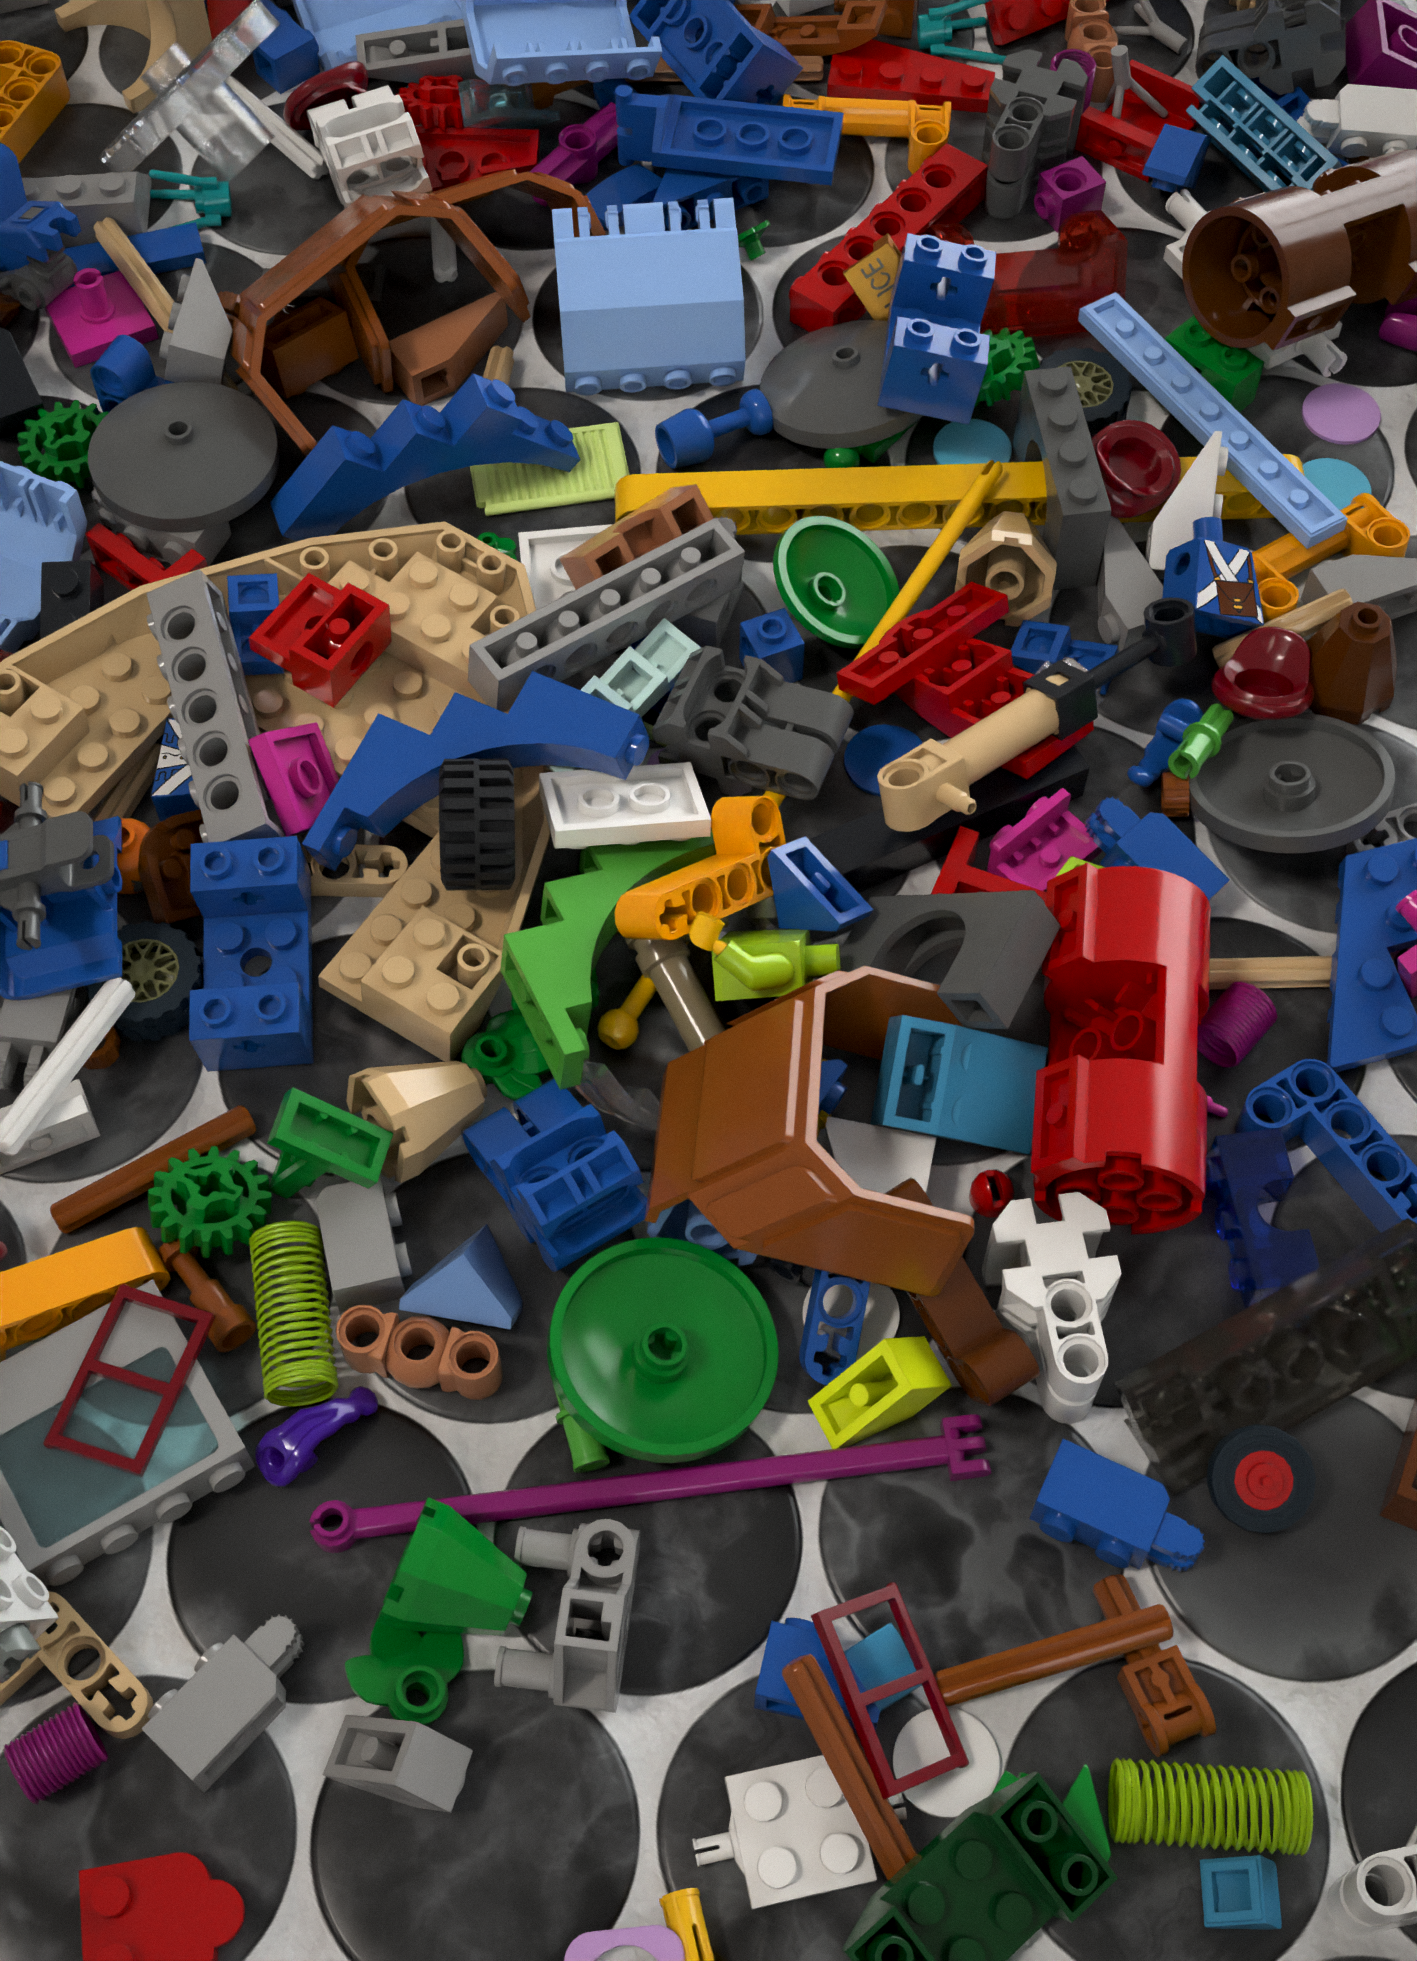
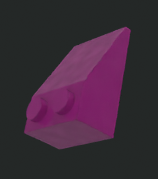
M1368 0L1346 23V64L1349 84L1417 90V13L1391 0Z

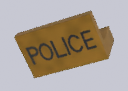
M888 233L873 243V251L843 271L844 276L873 320L888 321L891 292L902 255Z

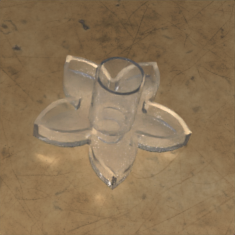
M254 0L194 60L176 41L140 77L157 97L98 156L100 160L112 172H132L176 129L223 181L230 182L275 136L224 80L280 25L278 20L260 0Z

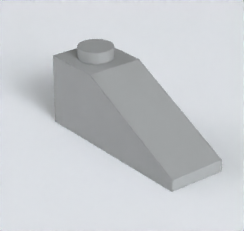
M463 19L355 35L357 61L363 63L366 67L368 78L419 84V78L431 75L437 77L453 74L462 77L463 83L468 81H474L475 85L487 83L475 74Z
M1110 516L1097 575L1098 629L1104 642L1118 645L1120 652L1142 638V633L1145 630L1143 612L1150 603L1162 599L1163 585L1120 520Z
M1353 554L1334 561L1325 560L1310 569L1301 601L1306 605L1336 590L1346 589L1353 603L1358 601L1378 605L1391 619L1417 611V558Z

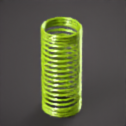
M292 1220L272 1223L258 1229L249 1238L254 1282L253 1291L255 1292L254 1300L256 1301L255 1310L257 1311L256 1319L258 1320L257 1329L259 1330L258 1338L260 1339L259 1348L261 1349L260 1357L262 1358L261 1367L263 1368L262 1377L264 1378V1398L270 1403L279 1406L294 1407L321 1402L331 1397L339 1387L337 1367L334 1366L336 1358L333 1356L335 1348L332 1346L334 1339L331 1337L333 1329L330 1327L332 1320L329 1318L331 1310L328 1309L330 1301L327 1299L328 1291L326 1288L328 1282L325 1281L326 1272L324 1271L325 1263L323 1262L324 1254L322 1253V1233L317 1226L305 1221ZM279 1237H287V1238H280V1239H277V1240L268 1242V1243L264 1244L263 1246L259 1247L260 1244H262V1243H264V1242H266V1241H268V1240L276 1239V1238H279ZM309 1242L303 1246L282 1247L276 1250L267 1249L282 1243ZM308 1261H313V1262H315V1263H313V1264H311V1265H304V1264H302V1263H306V1262H308ZM272 1265H274V1266H283V1267L276 1268V1269H267L268 1267H270V1266H272ZM309 1270L316 1271L312 1274H299ZM272 1275H285V1276L278 1277V1278H275V1279H274V1278H268V1277H270V1276H272ZM311 1279L316 1280V1282L313 1283H300ZM273 1284H289L278 1288L270 1287ZM310 1289L317 1290L313 1293H302V1291H307ZM276 1293H282V1294H283V1293H293V1294H286V1295H283V1296H280V1297H273V1296H271V1295L276 1294ZM311 1298L319 1299L314 1302H299ZM264 1299L269 1300L266 1303L262 1302ZM278 1302H281V1303L297 1302V1303L286 1304V1305H283V1306H272L273 1304L278 1303ZM313 1307H314V1308H318V1310L313 1311V1312L302 1311V1312L288 1313V1314H285V1315H282V1316L273 1315V1314L278 1313V1312H293V1311L306 1310V1309H310V1308H313ZM312 1317L320 1318L315 1321H300L285 1325L275 1324L280 1321H299ZM266 1318L272 1319L268 1322L265 1321ZM311 1327H320L319 1329L314 1331L291 1332L288 1334H275L283 1330H301ZM313 1336L321 1337L316 1340H304L288 1344L277 1343L283 1340L304 1339ZM268 1337L274 1338L271 1341L266 1340ZM271 1346V1347H274L275 1349H273V1350H268L267 1348ZM311 1346H322L321 1348H318L316 1350H302L291 1353H279L280 1351L286 1349H302ZM314 1355L323 1356L315 1360H301L291 1363L280 1362L286 1359L305 1358ZM270 1356L276 1357L273 1360L268 1359ZM271 1366H276V1367H277V1368H275L274 1370H273V1369H270ZM327 1381V1382H325V1383H323V1384H321V1385H319V1386H315V1387H311V1388H307V1389H300V1390H279V1389H275V1388L278 1387V1386H283V1387H305V1386L315 1385V1384H319V1383H321V1382Z
M1116 1757L1111 1764L1109 1776V1829L1115 1843L1120 1841L1122 1844L1126 1841L1128 1844L1133 1842L1135 1845L1139 1841L1141 1833V1839L1145 1845L1151 1841L1152 1837L1154 1843L1159 1846L1164 1836V1841L1168 1847L1173 1844L1175 1838L1180 1848L1185 1844L1186 1840L1188 1845L1193 1848L1198 1840L1202 1849L1210 1843L1211 1847L1216 1850L1221 1842L1225 1851L1233 1845L1234 1849L1238 1852L1244 1845L1248 1852L1256 1847L1260 1854L1265 1848L1273 1854L1278 1848L1283 1855L1285 1853L1288 1855L1293 1853L1295 1856L1297 1854L1303 1856L1309 1850L1313 1831L1311 1786L1308 1776L1302 1770L1297 1772L1294 1769L1291 1772L1287 1769L1282 1773L1278 1768L1271 1772L1266 1767L1259 1771L1254 1766L1248 1771L1244 1766L1237 1770L1233 1765H1230L1225 1769L1221 1764L1214 1769L1209 1763L1203 1768L1198 1762L1191 1767L1187 1762L1180 1766L1176 1761L1169 1766L1164 1760L1157 1765L1153 1759L1148 1764L1142 1759L1135 1764L1131 1758L1126 1761L1124 1757L1121 1760ZM1152 1766H1153V1770H1154V1773H1155V1775H1154V1781H1153V1788H1152V1785H1151V1778H1150V1772H1151ZM1140 1767H1142V1770H1143V1779H1142V1786H1141V1788H1140V1780H1139V1770H1140ZM1163 1767H1164L1165 1772H1166L1165 1783H1164V1790H1163V1782H1162V1776H1161ZM1174 1768L1176 1769V1772H1177V1779H1176V1785H1175V1786H1174V1780H1173V1775H1172V1774H1173V1771H1174ZM1186 1768H1187V1771H1188V1774H1189V1776H1188V1781H1187V1787H1186L1185 1778H1184V1773H1185ZM1197 1769L1200 1774L1198 1788L1195 1776ZM1208 1770H1210V1773H1211V1779H1210V1785H1209V1786H1208V1780H1207ZM1219 1771H1221L1223 1776L1221 1781V1787L1218 1778ZM1231 1771H1232V1773H1233V1775H1234V1779H1233V1783H1232V1788H1231V1782H1230V1778H1229ZM1242 1772H1243L1244 1775H1245V1780H1244V1785H1243V1786H1242V1780H1241V1774H1242ZM1253 1773H1255L1257 1777L1255 1781V1787L1252 1780ZM1265 1773L1267 1774V1777H1268V1780H1267V1783H1266V1787H1265V1782H1264V1779H1263ZM1276 1775H1278V1777H1279V1782H1278V1785H1277V1786H1276V1781H1275V1776H1276ZM1248 1793L1250 1800L1251 1818L1250 1839H1248L1247 1829ZM1271 1793H1272L1273 1812H1274V1830H1273V1841H1272V1842H1271V1836H1270V1798H1271ZM1214 1794H1215V1804H1216V1829H1215V1836H1214V1824H1213ZM1237 1794H1238V1805H1239V1832H1238V1840H1237V1832H1236V1801H1237ZM1259 1795H1261L1262 1805L1261 1842L1258 1827ZM1180 1797H1181V1833H1180ZM1225 1797L1227 1799V1837L1225 1835ZM1203 1798H1204V1835H1203V1827H1202V1803H1203ZM1191 1800H1192V1804H1193V1826H1192V1831H1191ZM1146 1802H1147V1820H1146ZM1169 1803H1170V1823H1169V1820H1168V1816H1169ZM1157 1804H1158V1824H1157Z

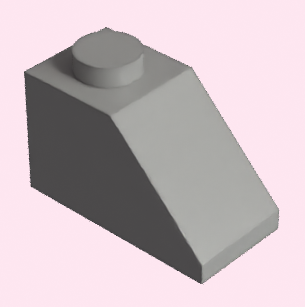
M345 1715L323 1776L412 1807L451 1813L456 1797L463 1788L465 1772L473 1750L419 1722Z

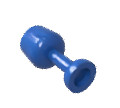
M752 389L742 396L738 410L709 421L696 409L688 408L657 424L655 438L664 462L672 469L706 462L714 452V438L743 427H746L755 435L770 433L773 429V417L764 394L759 389Z

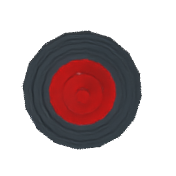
M1253 1424L1233 1430L1218 1442L1208 1460L1206 1482L1211 1500L1224 1518L1246 1531L1267 1534L1286 1529L1304 1516L1314 1498L1316 1475L1310 1455L1296 1438L1277 1427Z

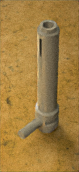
M728 916L720 919L725 923L723 929L729 925ZM689 933L674 940H638L623 937L629 949L637 951L638 954L635 960L644 978L652 980L689 1052L703 1046L704 1041L726 1030L688 960L691 954L686 945V942L691 941Z

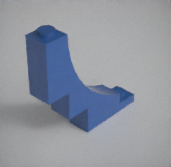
M534 671L531 672L508 714L455 692L432 733L429 735L378 713L306 835L302 845L318 864L336 871L341 860L347 857L354 849L357 833L360 828L384 838L405 817L439 795V769L444 759L508 758L513 769L546 765L568 766L603 772L626 780L633 766L640 765L644 760L649 748V735L640 714Z

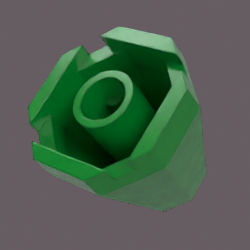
M428 1497L416 1521L418 1524L414 1534L410 1535L376 1621L394 1629L405 1631L500 1636L505 1632L509 1623L519 1627L533 1593L523 1588L527 1573L451 1506Z

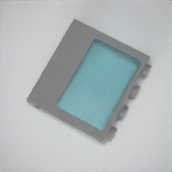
M153 1279L136 1288L162 1297ZM126 1301L98 1361L169 1383L188 1342L173 1316ZM111 1302L0 1362V1519L6 1531L15 1541L16 1552L26 1570L38 1577L45 1586H58L71 1581L83 1571V1565L104 1553L115 1554L123 1551L138 1539L140 1532L158 1522L169 1523L182 1517L191 1509L194 1501L212 1491L219 1493L234 1487L243 1480L246 1471L255 1467L246 1447L197 1359L143 1477L57 1449H48L43 1445ZM91 1374L62 1436L134 1459L163 1397Z

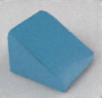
M892 1622L844 1651L848 1662L867 1691L916 1672L910 1654ZM922 1684L874 1703L881 1712L922 1686Z
M1261 1855L1200 1860L1204 1925L1206 1928L1259 1930L1282 1928L1277 1868L1274 1861Z

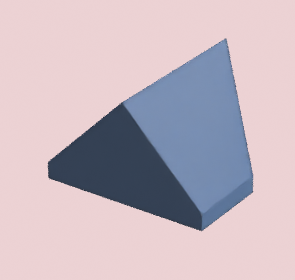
M486 1224L417 1279L401 1297L399 1310L511 1329L522 1312L523 1300Z

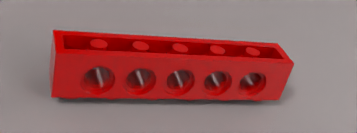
M947 143L933 156H928L910 178L902 180L895 191L883 203H878L873 207L867 218L857 227L850 228L838 245L831 251H826L809 272L804 276H799L793 282L788 295L790 300L789 321L808 332L824 327H833L838 323L857 321L867 309L844 276L843 271L873 251V243L887 233L901 254L907 233L919 236L932 235L942 240L984 199L988 165Z

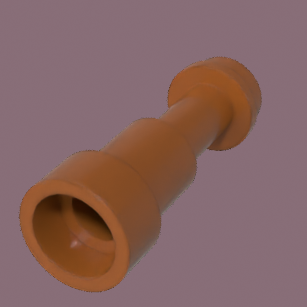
M178 1238L172 1242L163 1243L158 1253L168 1272L177 1271L191 1291L189 1299L195 1308L214 1314L215 1320L207 1336L219 1352H229L244 1344L254 1334L257 1325L243 1305L233 1302L217 1279H210L195 1258L198 1254V1246H193L190 1251L183 1254L180 1253V1241Z

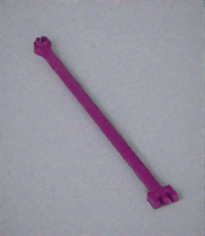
M970 1414L942 1418L940 1423L942 1435L434 1500L451 1506L472 1525L947 1465L950 1481L985 1477L992 1472L988 1459L965 1460L966 1456L979 1455L987 1451L984 1437L961 1438V1434L978 1432L983 1428L981 1416ZM338 1500L326 1501L313 1511L309 1520L313 1529L310 1530V1533L316 1545L323 1551L340 1553L349 1549L357 1539L414 1532L418 1524L416 1521L426 1500L352 1509L345 1502ZM336 1514L343 1517L341 1526L334 1531H326L320 1526L326 1517Z

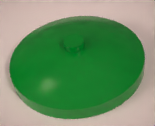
M653 1237L630 1240L607 1248L589 1259L574 1273L563 1288L555 1305L548 1330L547 1359L551 1379L558 1397L575 1422L590 1436L611 1450L638 1460L655 1463H679L701 1459L722 1450L737 1440L756 1420L769 1398L778 1368L779 1353L776 1328L765 1300L750 1279L738 1267L714 1251L698 1244L673 1238Z

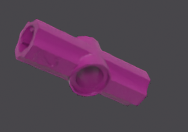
M610 102L607 106H603L584 124L569 125L562 129L559 133V146L530 172H541L572 185L588 183L595 179L598 174V162L617 146V128L619 126L616 122V104ZM532 196L535 202L545 207L548 205L545 200Z

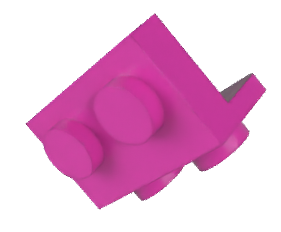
M1062 788L1049 799L1045 796L1038 799L1030 807L1025 818L1014 827L1006 825L996 833L989 845L991 851L987 872L1047 892V881L1056 877L1070 856L1091 862L1102 853V849L1093 841L1094 838L1089 837V833H1086L1087 828L1085 824L1068 811L1071 794Z

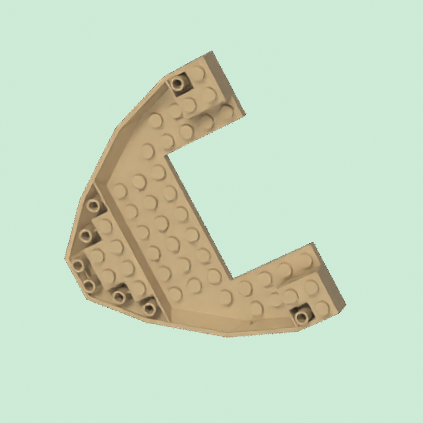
M445 521L307 538L200 569L223 593L228 615L227 576L277 573L279 604L308 573L339 590H342L349 582L389 604L392 642L334 708L294 686L292 673L284 669L282 674L245 675L260 734L317 722L339 779L378 713L430 735L455 692L487 705L468 682L470 644L536 611L524 564ZM194 571L139 586L0 662V795L20 807V785L25 783L28 786V782H37L43 786L42 809L47 812L48 819L77 811H83L88 814L164 734L167 718H174L167 703V698L172 694L169 682L162 675L157 663V656L161 654L159 642L155 639L148 626L147 615L151 614L146 593ZM546 766L514 768L515 880L510 890L446 891L441 881L439 795L405 817L402 821L433 839L319 974V987L445 1062L453 1061L463 1049L466 1041L480 1027L503 979L500 968L504 934L521 931L551 837L539 792V773L552 771Z

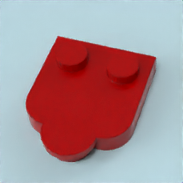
M177 1852L79 1870L83 1961H218V1948L232 1941L239 1933L244 1922L245 1905L237 1889L226 1881L212 1879V1875L206 1865L197 1857L188 1853Z

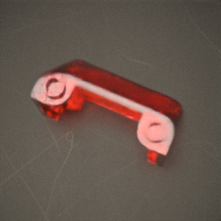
M1102 210L1081 211L1071 214L1061 224L1058 233V248L996 254L994 282L981 321L980 334L991 329L993 335H996L1003 328H1008L1010 335L1021 330L1024 333V337L1089 332L1078 321L1080 308L1114 292H1117L1125 300L1128 240ZM945 223L930 225V235L940 240L961 245H974L973 236L961 224Z

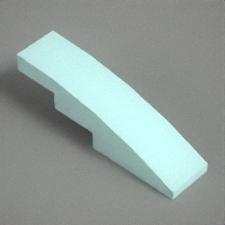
M663 618L635 650L629 646L600 679L594 675L581 691L640 714L642 717L675 685L690 653L701 647ZM546 765V767L552 772L574 771L583 769L578 767Z

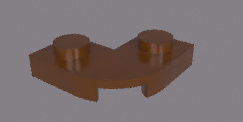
M200 809L177 814L155 824L148 830L141 842L138 871L156 924H161V922L174 924L202 916L190 892L191 844L203 843L199 831L200 825L204 824Z

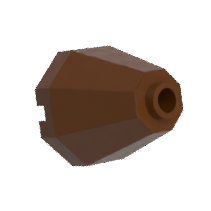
M1357 601L1342 609L1306 641L1310 650L1309 679L1315 690L1314 699L1309 709L1314 714L1328 716L1355 725L1368 720L1372 712L1379 709L1380 713L1390 707L1394 697L1397 673L1392 619L1378 605Z

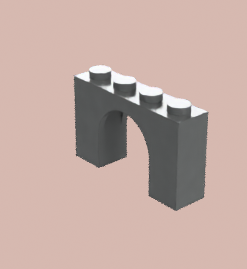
M1069 366L1024 371L1012 452L1015 462L1043 461L1047 510L1042 538L1057 562L1053 590L1095 586L1112 510L1072 369Z
M1034 890L870 897L867 903L874 910L869 917L855 923L840 950L841 971L851 972L866 965L912 977L924 963L935 955L962 945L937 991L938 996L963 1027L1008 1029L1061 925L1046 907L1044 900Z

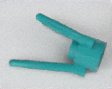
M962 0L944 7L929 8L928 14L917 15L919 50L930 49V55L933 56L945 55L1003 64L1006 58L1003 55L945 46V43L952 42V30L982 26L987 22L985 17L951 21V16L948 15L992 0Z
M159 170L149 171V176L153 179L196 186L194 190H150V198L195 200L196 213H205V217L175 226L195 222L198 229L208 226H222L221 217H232L229 181H217V177H197Z

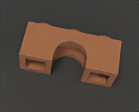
M697 484L673 487L562 556L559 560L574 588L577 590L714 519Z

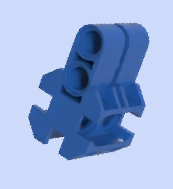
M555 1079L513 1101V1108L519 1122L507 1108L503 1107L461 1131L462 1139L474 1162L504 1199L513 1219L530 1244L534 1241L537 1242L542 1259L552 1272L562 1269L645 1220L647 1197L637 1187L644 1182L640 1169L626 1144L614 1130L608 1134L606 1133L601 1115L592 1104L582 1107L567 1088L559 1089Z

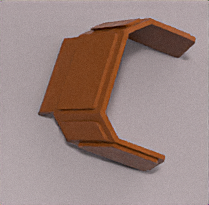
M515 169L500 171L428 193L457 206L491 195L494 190L508 186L545 200L551 212L552 209L572 208L574 237H579L577 207H588L591 217L590 236L606 235L587 195L583 196L581 191L576 190L571 183L541 172L517 173ZM398 215L382 229L419 218L420 216ZM368 239L328 272L329 274H325L337 305L346 310L354 342L374 385L379 384L385 394L393 391L390 344L355 269L370 240Z
M391 191L394 196L373 195L372 197L363 194L239 294L242 302H240L238 319L234 318L230 344V354L240 366L235 371L305 457L313 450L317 442L260 373L267 321L398 215L434 217L523 323L531 317L527 305L530 303L520 277L462 208L427 193Z
M866 965L851 972L838 970L726 1023L733 1027L704 1041L703 1046L668 1062L663 1074L645 1221L656 1224L661 1211L690 1199L734 1249L924 1296L940 1294L974 1234V1219L966 1214L860 1188L817 1142L823 1045L882 1060L889 1017L907 1015L963 1027L938 996L937 991L941 985Z

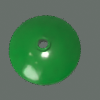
M811 516L795 522L783 533L775 547L773 556L775 581L779 593L793 617L810 633L830 644L850 649L862 648L900 592L895 573L879 547L856 527L842 520L827 516Z

